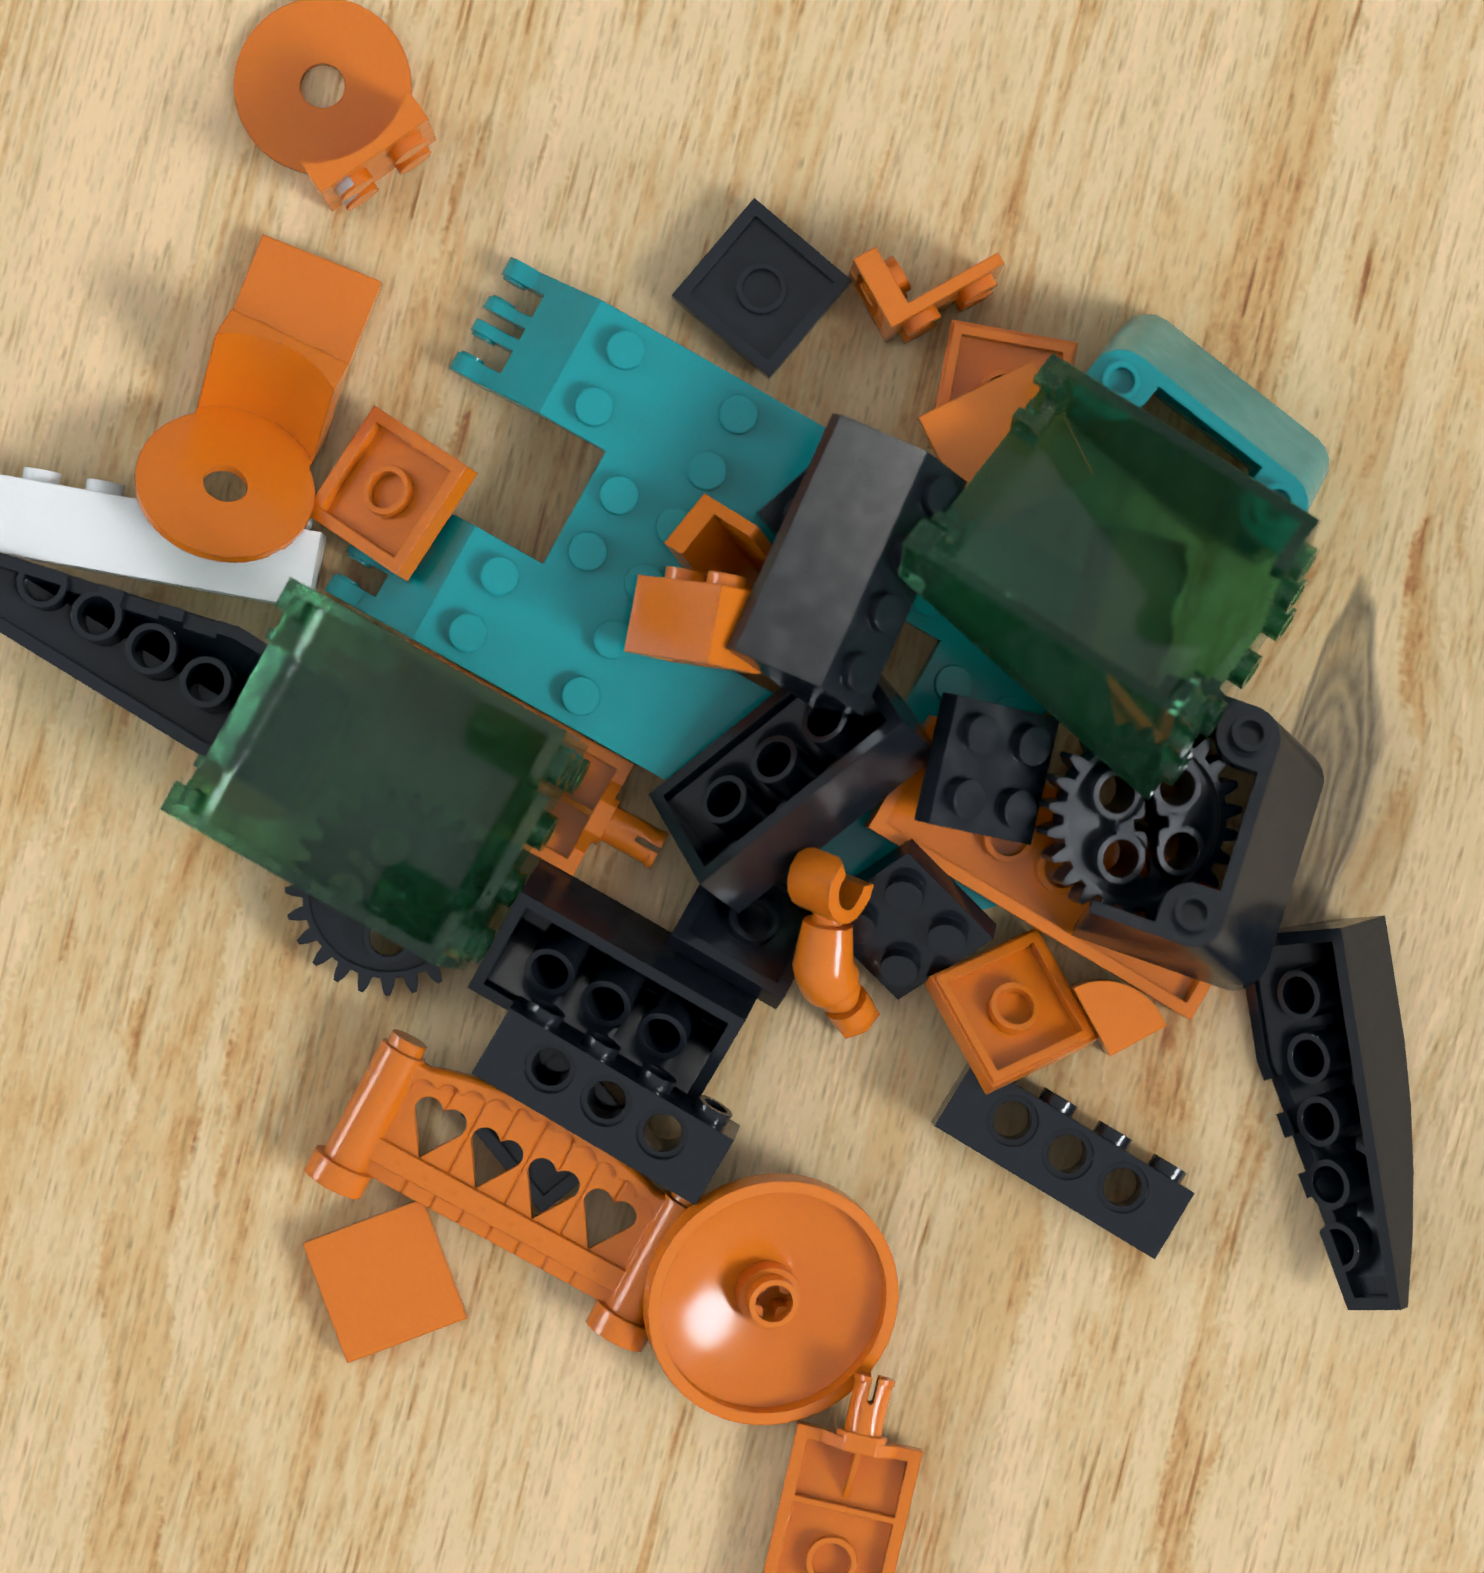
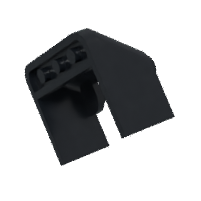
M1165 675L1156 688L1157 703L1153 715L1168 718L1169 724H1173L1176 721L1189 725L1192 732L1214 739L1216 751L1225 763L1235 769L1256 776L1221 890L1218 891L1198 883L1177 885L1161 900L1154 921L1093 900L1075 923L1072 936L1231 991L1242 990L1254 984L1267 969L1323 789L1324 775L1317 759L1267 711Z

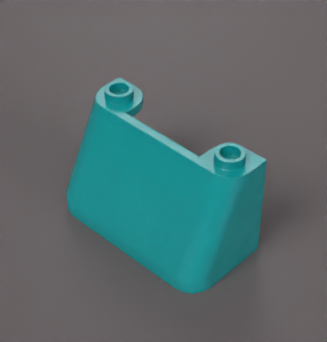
M1141 314L1132 317L1119 329L1069 393L1067 408L1086 423L1097 413L1103 411L1110 415H1128L1132 417L1154 395L1250 470L1231 494L1240 503L1244 514L1243 529L1236 540L1260 559L1281 550L1302 524L1329 472V456L1326 447L1316 436L1169 321L1153 314Z

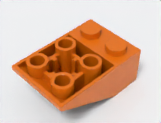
M671 566L666 567L664 578L638 575L624 652L673 663L751 674L761 673L726 649L753 589L752 584L746 583L747 578L708 571L707 580L704 582L705 573Z

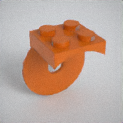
M298 0L282 6L263 19L249 35L241 49L234 74V97L238 115L245 130L257 147L272 160L296 172L307 174L332 212L341 205H344L348 211L360 206L378 192L379 188L375 184L376 181L395 168L400 175L405 174L420 165L431 155V151L427 146L437 139L428 117L412 96V79L407 56L390 27L370 10L347 0ZM320 65L331 66L338 70L343 76L345 83L341 99L336 104L326 108H319L309 104L304 99L301 91V84L305 74L310 69Z
M231 309L215 334L195 413L176 418L160 427L149 437L139 454L134 474L136 498L144 516L152 527L176 547L195 556L218 562L242 563L267 558L291 545L306 528L313 510L315 485L310 468L327 441L349 364L331 356L323 349L312 347L288 336L263 321L252 319ZM216 471L231 472L241 478L247 492L239 500L231 502L220 501L206 491L203 480L207 475Z

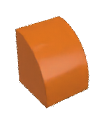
M1101 978L1082 980L1069 985L1099 1037L1097 1041L1103 1052L1109 1056L1167 1026L1152 1001L1129 985Z

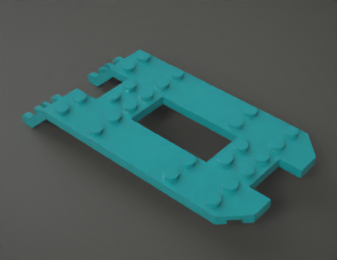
M510 257L502 272L503 279L523 291L528 290L541 297L542 300L534 315L530 317L517 311L515 306L496 295L489 296L483 308L524 331L520 340L476 318L470 329L473 331L472 335L491 346L497 345L505 351L512 353L502 372L499 373L485 366L484 362L479 358L462 350V352H457L449 369L484 390L549 420L602 450L604 454L543 563L477 526L451 514L408 581L397 576L350 544L346 551L349 553L348 557L368 568L372 566L388 575L376 597L360 589V584L340 573H337V575L333 574L325 591L660 778L667 780L774 693L735 671L673 663L624 652L638 575L664 578L667 566L684 568L664 542L704 493L758 526L773 545L776 538L775 534L760 519L756 512L809 466L825 431V427L608 303L549 277L518 259ZM959 503L955 508L905 620V623L934 638L937 642L904 701L911 708L921 725H923L928 715L938 716L943 692L1045 715L1053 695L1080 572L997 525L974 535ZM1086 724L1087 726L1100 732V727ZM874 807L820 849L840 857L845 872L849 875H857L898 848L895 844L864 826ZM953 880L982 910L997 906Z

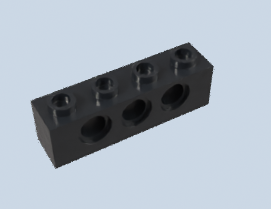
M518 995L476 1064L472 1074L696 1205L737 1135L740 1125L731 1120L732 1112L711 1097L699 1095L695 1099L676 1088V1079L661 1067L649 1062H644L642 1066H639L620 1055L621 1047L605 1034L593 1029H588L586 1033H583L564 1022V1012L551 1002L536 996H532L529 1001ZM545 1048L560 1050L568 1058L570 1070L563 1074H553L546 1071L540 1064L538 1052ZM601 1081L616 1083L624 1091L626 1102L617 1107L602 1104L595 1096L594 1085ZM658 1114L670 1115L680 1124L682 1134L675 1139L660 1138L651 1130L649 1119Z
M967 1062L932 1119L933 1125L1155 1259L1195 1194L1181 1184L1187 1173L1155 1153L1148 1164L1126 1151L1132 1141L1130 1138L1100 1120L1094 1130L1071 1118L1077 1106L1046 1087L1037 1097L1018 1086L1019 1080H1016L986 1095ZM1009 1101L1022 1103L1028 1113V1121L1025 1128L1013 1136L999 1134L993 1124V1117L997 1108ZM1066 1134L1078 1137L1082 1145L1080 1160L1074 1166L1067 1169H1059L1052 1166L1049 1161L1048 1150L1053 1140ZM1128 1168L1133 1171L1136 1177L1134 1193L1130 1198L1121 1202L1108 1200L1103 1190L1106 1176L1114 1169Z

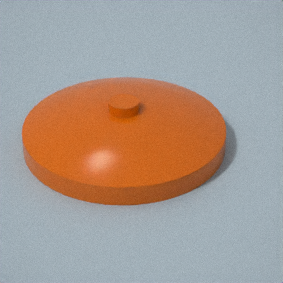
M767 1173L737 1179L707 1193L698 1200L696 1205L692 1204L676 1219L661 1239L652 1257L644 1285L643 1317L646 1334L655 1357L672 1384L683 1396L706 1412L725 1420L750 1425H776L801 1420L820 1413L846 1397L853 1390L855 1371L870 1373L881 1358L892 1334L898 1310L899 1289L896 1265L885 1237L874 1221L857 1202L836 1187L818 1179L789 1173Z

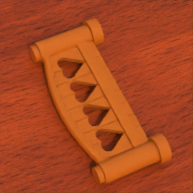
M393 1029L389 1038L382 1039L327 1144L315 1147L304 1168L306 1174L323 1187L351 1199H361L371 1178L401 1192L403 1195L597 1299L586 1319L587 1325L602 1338L623 1349L632 1352H642L648 1341L643 1317V1294L648 1268L661 1239L676 1219L692 1203L672 1191L664 1192L658 1189L645 1175L477 1076L429 1065L423 1057L427 1046L416 1037L404 1031ZM424 1097H433L441 1103L444 1111L457 1110L461 1112L466 1119L467 1126L462 1134L421 1155L416 1105ZM490 1128L498 1134L500 1142L511 1140L521 1146L523 1159L519 1164L480 1185H476L472 1141L476 1130ZM545 1158L554 1164L557 1172L569 1171L575 1174L579 1180L580 1187L575 1195L534 1216L532 1213L529 1165L535 1159ZM594 1189H603L610 1194L613 1203L622 1201L633 1206L636 1212V1220L632 1225L589 1246L585 1197L588 1192Z

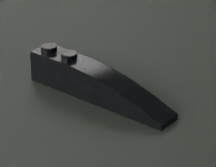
M0 553V633L280 805L292 810L295 808L328 754L351 695L239 626L213 620L184 609L155 602L116 588L87 581L61 571Z
M1385 915L1333 919L1279 928L1267 969L1254 984L1245 988L1256 1060L1263 1080L1272 1079L1283 1109V1112L1276 1114L1285 1138L1293 1136L1305 1172L1298 1175L1307 1198L1312 1197L1318 1204L1325 1224L1319 1233L1347 1309L1403 1310L1408 1307L1413 1241L1414 1168L1412 1118L1405 1040Z

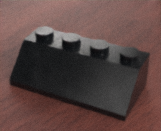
M832 414L726 649L809 706L863 716L967 481L926 450L841 414Z
M882 674L863 716L809 706L781 687L648 795L699 884L740 913L788 875L790 866L798 852L806 848L821 849L927 764L932 741L911 708Z
M543 859L540 860L520 890L467 987L507 1011L518 995L529 1001L532 996L543 998L564 1012V1022L583 1033H586L588 1029H593L605 1034L621 1047L620 1055L639 1066H642L644 1062H649L661 1067L676 1079V1088L695 1099L704 1092L757 1000L752 995L666 946L665 943L672 932Z

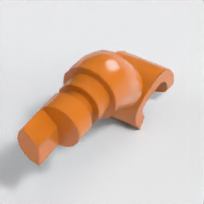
M806 848L797 853L787 877V888L792 902L800 908L813 912V915L805 916L802 921L792 962L794 977L804 998L813 1006L822 1008L833 1026L841 1032L845 1039L867 1032L880 1015L873 999L859 982V970L853 959V925L851 924L867 905L874 884L847 874L840 857L818 848Z

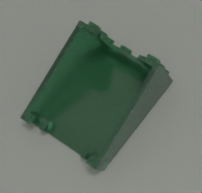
M1052 353L1034 376L1033 383L1040 387L1039 392L1028 402L1025 409L1019 407L1013 414L1009 433L946 513L938 510L931 519V523L922 518L904 541L898 576L1135 791L1149 800L1162 781L1172 786L1180 777L1193 755L1189 748L1198 734L1201 733L1208 737L1216 728L1228 707V704L1222 701L1232 685L1234 684L1242 690L1251 680L1262 662L1263 656L1258 654L1257 651L1265 640L1269 637L1273 641L1278 642L1292 623L1297 613V609L1293 606L1302 595L1308 583L1304 576L1319 553V549L1311 544L1320 520Z
M290 577L274 605L284 611L281 615L282 618L276 629L270 627L264 638L270 642L206 756L198 754L193 763V766L197 767L191 780L189 779L186 785L176 780L160 810L436 966L464 970L470 961L478 964L486 954L496 934V930L488 926L500 904L509 908L525 884L528 874L520 869L532 847L542 851L556 829L559 817L551 813L564 791L573 795L582 783L591 764V761L583 757L589 746L565 729Z

